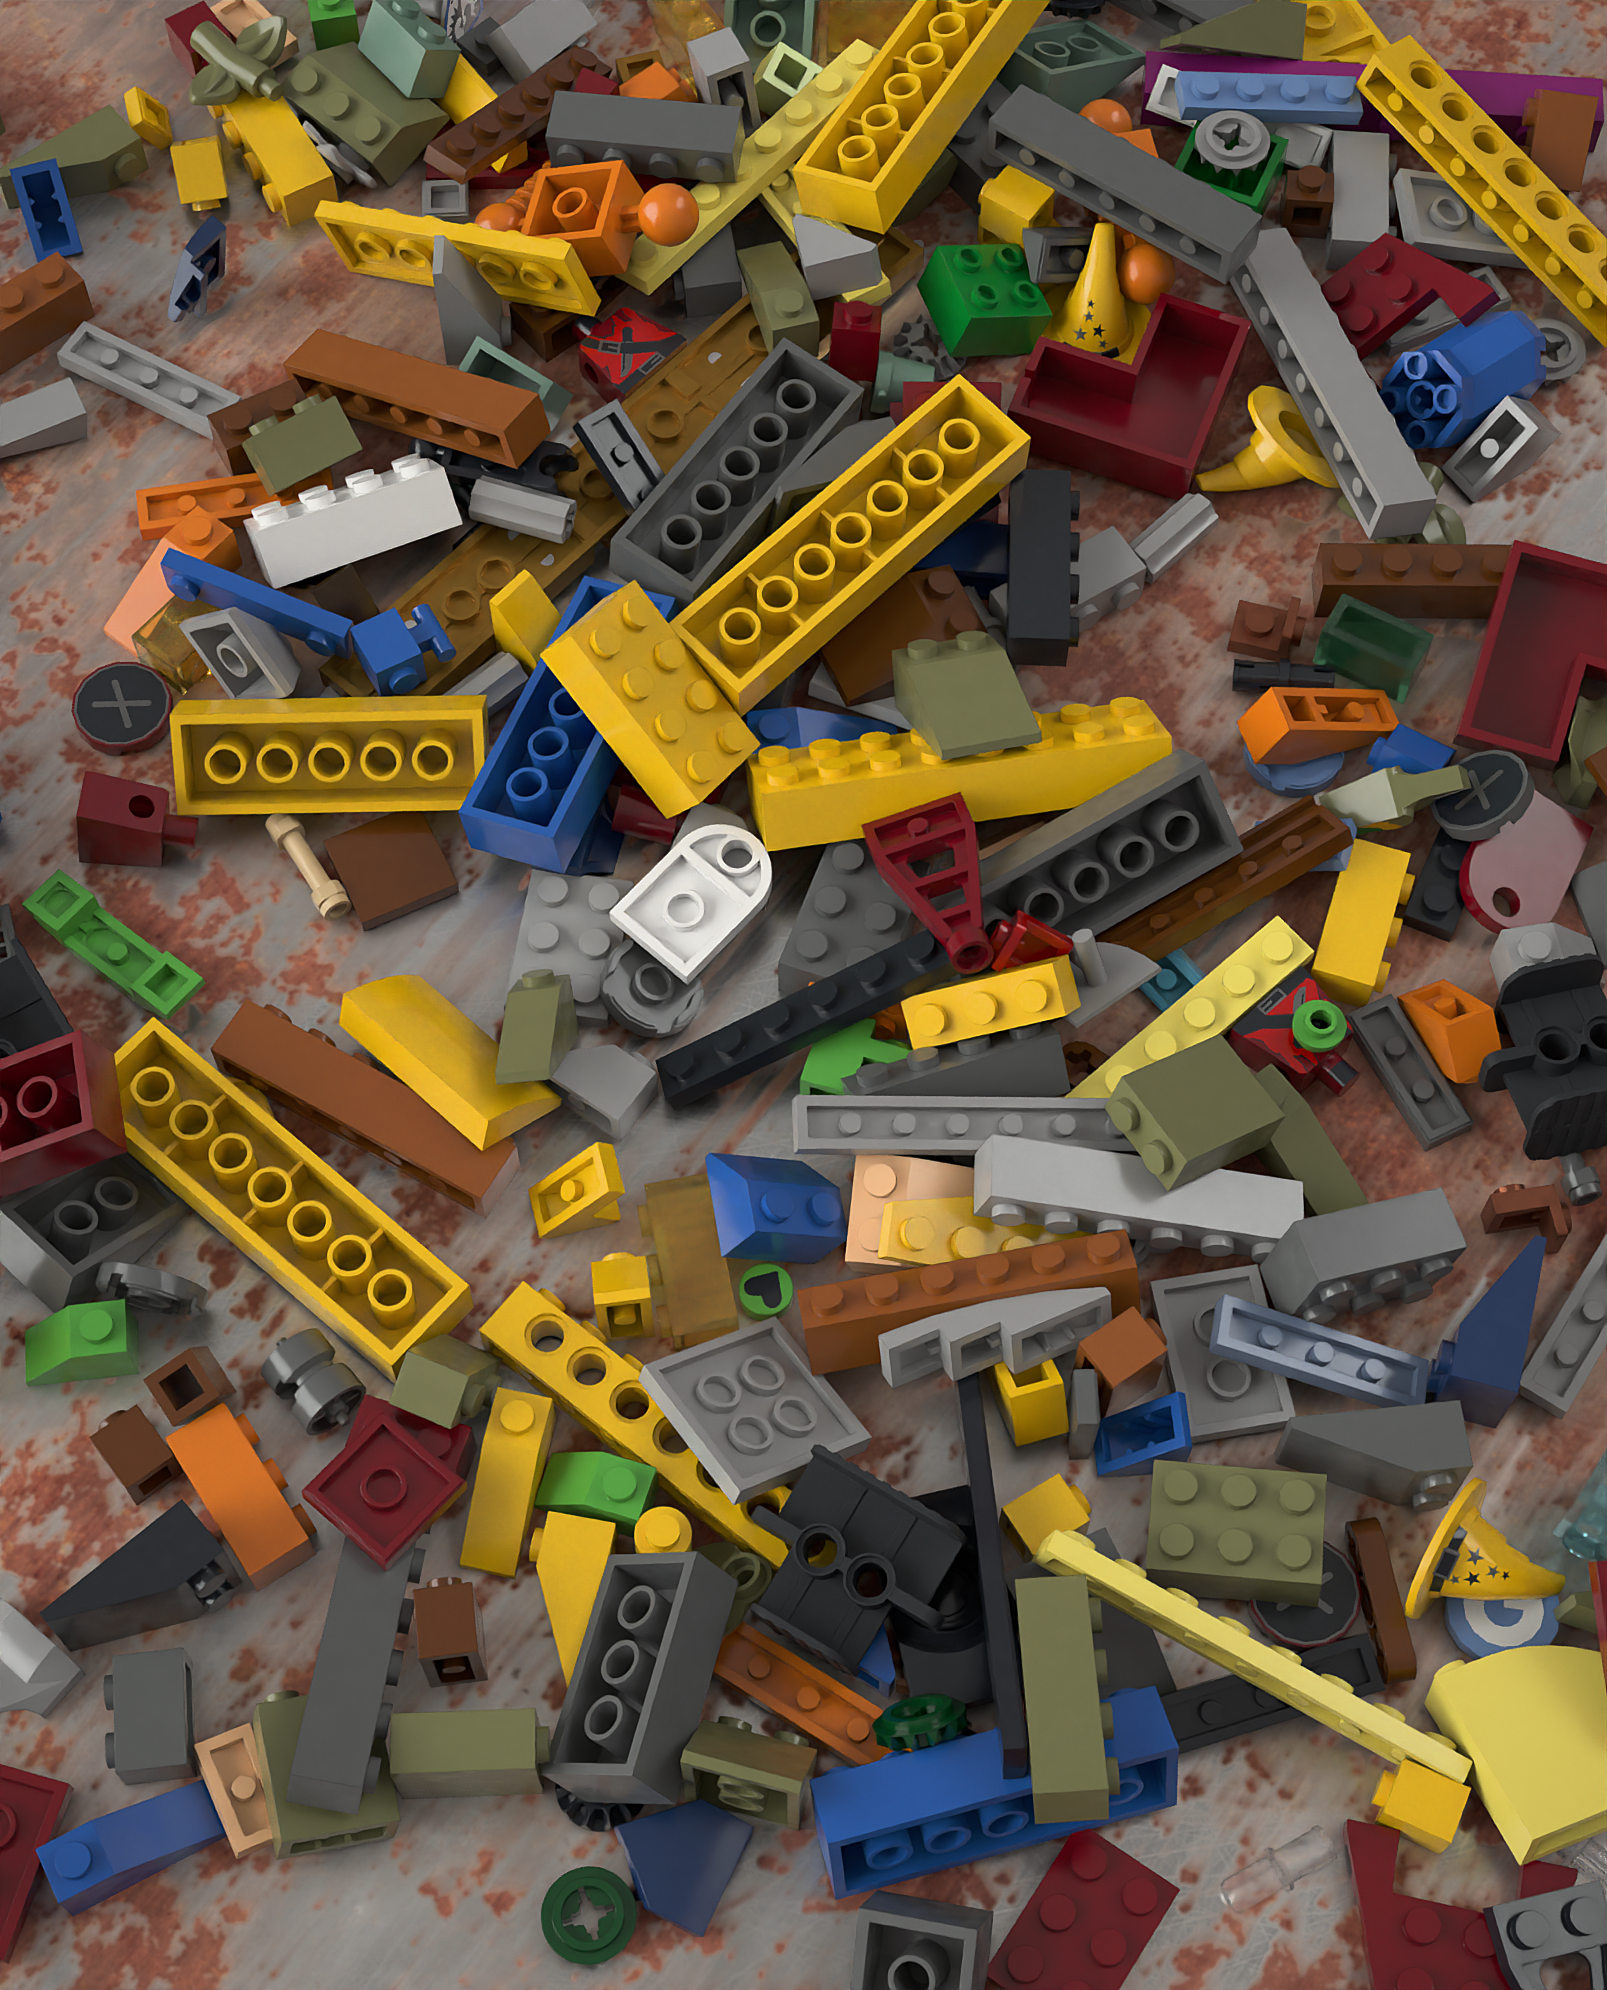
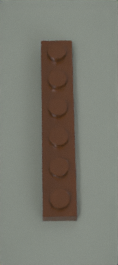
M575 45L427 145L423 160L463 185L546 127L549 122L555 91L574 92L579 73L583 67L608 79L612 68L598 60L594 53Z

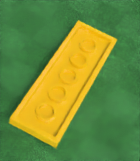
M321 200L314 214L350 272L434 287L432 275L434 236L445 235L501 296V300L531 304L593 317L601 302L572 244L560 238L553 237L547 240L526 236L515 230L502 232L485 229L474 223L462 225L445 222L429 215L423 218L405 215L390 208L382 210L365 208L350 201L337 203Z

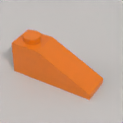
M199 505L192 509L163 536L103 628L104 633L139 660L145 657L203 602L199 599L193 602L181 599L167 587L160 562L169 547L232 573L243 564L234 531Z
M1270 687L1237 721L1254 764L1293 765L1373 744L1379 736L1388 739L1396 726L1400 724L1384 690Z

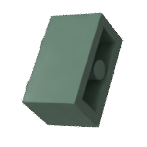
M373 0L357 46L408 98H444L461 49L446 35V30L440 25L433 23L420 10V5L414 0Z

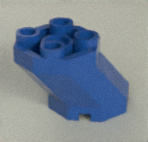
M1522 310L1484 313L1467 328L1460 323L1420 349L1413 352H1403L1382 380V389L1378 394L1387 410L1393 414L1396 426L1408 447L1411 449L1451 447L1472 434L1507 395L1529 401L1546 379V365H1541L1540 351H1546V337Z

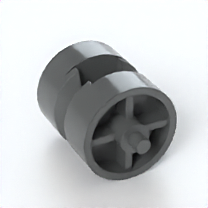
M310 1328L293 1335L289 1339L283 1337L276 1343L278 1347L270 1354L261 1368V1376L281 1400L293 1399L295 1401L291 1411L292 1415L307 1434L311 1436L322 1434L339 1423L342 1427L348 1425L351 1422L349 1415L362 1402L366 1394V1387L346 1364L332 1363L336 1351L320 1330Z

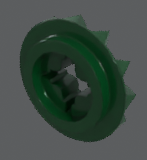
M943 1694L919 1695L896 1702L886 1708L882 1715L872 1724L877 1745L889 1747L890 1750L900 1751L905 1748H911L913 1751H916L924 1746L935 1747V1744L942 1740H951L956 1736L957 1732H960L968 1725L966 1706L962 1701Z
M586 1866L568 1871L552 1884L542 1903L541 1926L548 1944L557 1955L577 1966L603 1965L609 1959L625 1950L636 1929L637 1911L631 1890L618 1875L604 1868ZM583 1892L586 1893L587 1900L591 1901L594 1909L605 1908V1910L615 1908V1910L607 1912L606 1916L598 1920L599 1930L596 1931L598 1939L594 1941L591 1933H587L584 1925H563L572 1922V1918L581 1914L579 1904L582 1903L580 1894Z

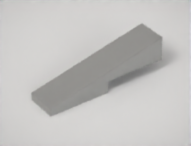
M71 377L0 405V458L87 438V411Z

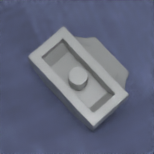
M0 1597V1713L28 1710L39 1714L45 1719L86 1674L49 1638Z

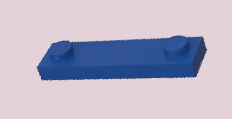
M170 547L160 562L167 587L181 599L190 602L199 599L223 610L236 607L273 625L278 632L305 642L311 650L323 656L331 657L335 654L349 660L354 651L349 628L354 626L352 620Z

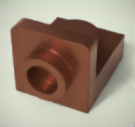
M1291 596L1288 611L1239 600L1227 651L1279 662L1280 658H1287L1290 645L1300 647L1307 619L1297 616L1301 598Z

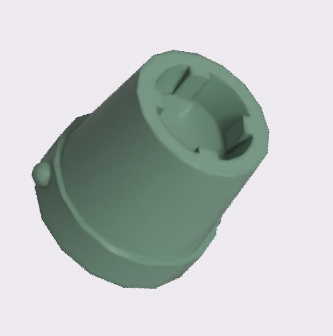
M879 350L875 382H872L869 413L883 415L884 412H889L890 402H902L903 381H934L935 367L893 355V352Z

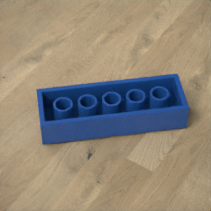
M584 575L547 647L603 598L625 585ZM643 590L668 623L680 614L675 597ZM540 658L458 813L471 848L565 873L621 760L542 658Z
M1155 1685L1139 1690L1136 1688L1120 1689L1112 1693L1108 1698L1099 1700L1100 1703L1111 1702L1114 1739L1104 1740L1105 1757L1117 1756L1120 1780V1795H1109V1819L1035 1824L1029 1748L1027 1749V1773L1024 1774V1778L1003 1779L997 1726L993 1730L971 1736L956 1735L951 1740L938 1742L935 1747L931 1746L913 1752L905 1750L894 1751L884 1755L879 1761L854 1768L849 1766L835 1767L826 1771L821 1777L810 1779L817 1837L835 1899L853 1896L1068 1836L1082 1830L1097 1828L1177 1805L1179 1747ZM1024 1721V1723H1025V1731H1026V1738H1027V1746H1028L1027 1725H1026V1721Z

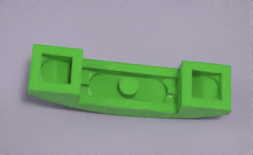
M60 869L22 903L24 909L81 962L125 996L164 1019L169 1020L206 984L200 975L167 950L162 954L101 908L92 893Z

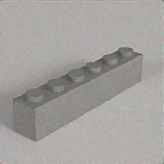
M992 1134L975 1153L973 1215L992 1218V1222L1001 1226H1017L1023 1223L1045 1226V1230L1055 1234H1068L1075 1231L1099 1234L1126 1229L1129 1239L1149 1241V1245L1157 1249H1174L1183 1246L1201 1249L1202 1254L1211 1257H1223L1230 1254L1250 1256L1254 1262L1262 1264L1294 1221L1304 1219L1303 1181L1216 1169L1168 1192L1156 1175L1147 1169L1141 1156Z

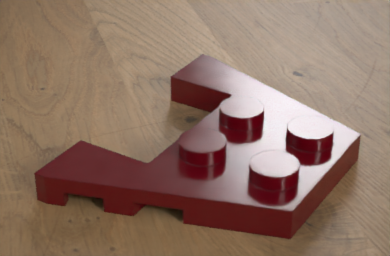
M1386 232L1320 286L1321 292L1331 310L1337 314L1339 324L1350 344L1356 348L1360 361L1438 298L1443 299L1465 328L1501 300L1490 285ZM1375 382L1376 388H1377V392L1379 393V391L1381 390V388H1380V387L1377 385V383Z
M1347 1819L1343 1827L1345 1846L1348 1847L1351 1863V1882L1354 1899H1357L1363 1931L1361 1938L1370 1989L1511 1990L1500 1970L1484 1913L1394 1893L1393 1883L1401 1830ZM1538 1860L1531 1861L1522 1866L1519 1865L1515 1900L1572 1887L1577 1880L1578 1869Z

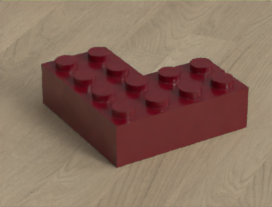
M1161 292L1131 365L1039 336L1025 368V375L1022 376L1009 405L1007 417L1031 437L1030 453L1179 501L1187 493H1190L1195 475L1198 473L1244 357L1252 321Z
M1514 540L1507 554L1452 744L1480 752L1490 750L1511 752L1527 765L1551 771L1559 760L1583 676L1607 683V564Z

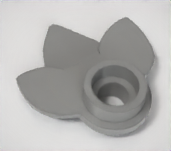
M307 120L304 122L302 127L305 133L318 144L316 147L317 151L331 161L327 166L332 173L347 185L352 180H355L358 184L361 185L363 183L369 188L375 189L377 187L376 181L365 173L369 169L368 164L355 151L343 142L337 148L332 144H328Z

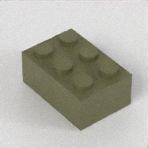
M1154 1460L1145 1570L1147 1573L1146 1579L1165 1590L1167 1588H1176L1191 1596L1243 1601L1251 1599L1318 1607L1322 1586L1327 1474Z

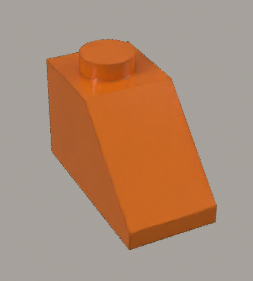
M1445 979L1397 996L1402 1012L1442 1074L1457 1084L1479 1081L1478 1075L1483 1059L1494 1051L1502 1050L1493 1008Z

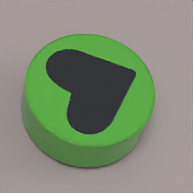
M770 1263L758 1264L748 1269L741 1277L739 1283V1301L742 1309L747 1315L759 1321L774 1316L777 1319L781 1318L788 1312L793 1302V1282L789 1274L783 1268Z

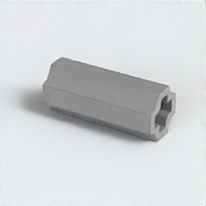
M482 475L481 479L476 480L471 492L468 511L470 519L563 544L565 540H569L573 530L577 504L576 500Z
M1187 493L1128 544L1147 567L1144 582L1150 584L1155 582L1217 527L1219 516L1215 513L1212 503L1200 493Z
M501 651L442 696L487 695L488 718H490L522 694L529 681V677L525 674L520 663L509 652L506 654Z

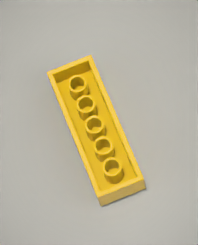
M487 695L180 700L169 715L177 815L460 810L490 754Z

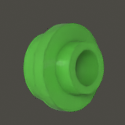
M1312 1000L1304 1003L1297 1009L1292 1020V1031L1296 1040L1306 1050L1316 1053L1329 1051L1337 1047L1342 1042L1347 1029L1346 1019L1342 1011L1334 1004L1324 1000ZM1321 1019L1327 1022L1329 1027L1318 1029L1313 1026L1311 1020Z

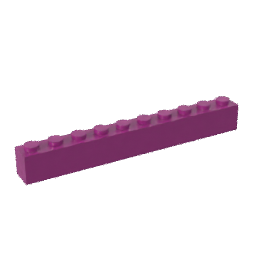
M1146 51L1142 77L1140 124L1190 127L1145 109L1162 64L1180 71L1356 76L1357 81L1367 64ZM1444 69L1517 146H1525L1528 127L1522 126L1523 110L1527 98H1534L1535 89L1599 97L1588 152H1594L1604 123L1602 79ZM1360 91L1363 114L1358 125L1319 124L1331 130L1389 134L1390 141H1407Z

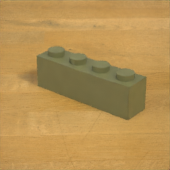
M1086 1574L1015 1579L1016 1612L1035 1824L1109 1819V1795H1120V1780L1117 1756L1105 1757L1104 1740L1114 1739V1725L1111 1702L1100 1703L1098 1686H1108L1105 1649H1094L1092 1634L1103 1632L1100 1597L1088 1598Z

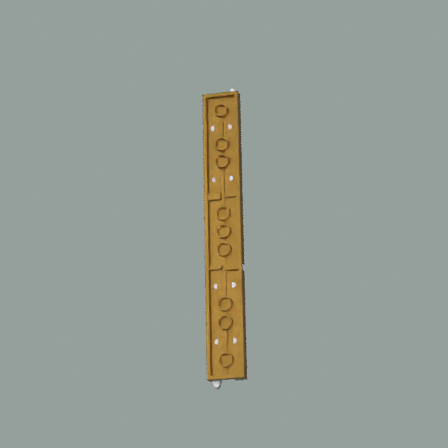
M844 224L852 235L877 244L881 270L890 280L892 294L871 304L872 306H881L923 268L924 243L922 240L912 241L891 225L885 234H880ZM797 249L790 257L806 282ZM748 293L620 404L665 476L769 355ZM836 296L813 301L819 318V357H816L819 360L829 352L834 302H840ZM580 440L570 448L578 458L579 469L575 472L563 471L554 476L559 491L565 492L568 499L576 500L577 504L574 527L569 540H565L561 544L484 523L384 611L386 612L395 607L406 627L410 629L417 625L411 615L413 609L418 605L428 604L456 649V655L447 662H439L432 649L423 653L427 680L419 683L410 692L393 696H442L497 649L489 601L524 569L528 571L551 601L595 562L594 556L604 547L607 549L611 547V539L626 523L629 516ZM354 651L349 660L333 655L319 668L322 685L326 687L320 698L380 697L355 656Z

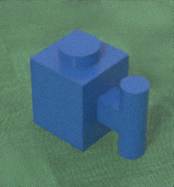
M421 604L413 609L411 615L417 625L410 629L406 627L395 607L349 628L355 656L380 697L405 694L413 690L419 683L427 680L423 653L432 649L439 662H447L456 655V649L428 604Z
M1398 724L1388 739L1381 736L1378 737L1366 764L1374 767L1371 774L1384 768L1400 765L1404 772L1416 775L1449 767L1457 750L1409 727Z

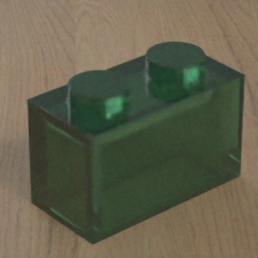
M1343 593L1321 630L1313 663L1317 665H1335V673L1369 689L1384 690L1388 698L1404 704L1424 668L1435 635Z

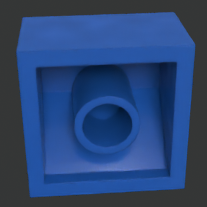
M709 1153L705 1157L722 1258L815 1264L847 1240L848 1231L840 1188L803 1161Z

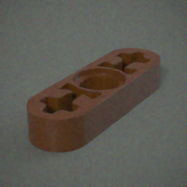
M1376 1517L1347 1521L1345 1523L1347 1552L1350 1563L1358 1573L1362 1591L1361 1607L1383 1683L1388 1685L1415 1680L1417 1667L1414 1648L1381 1524Z

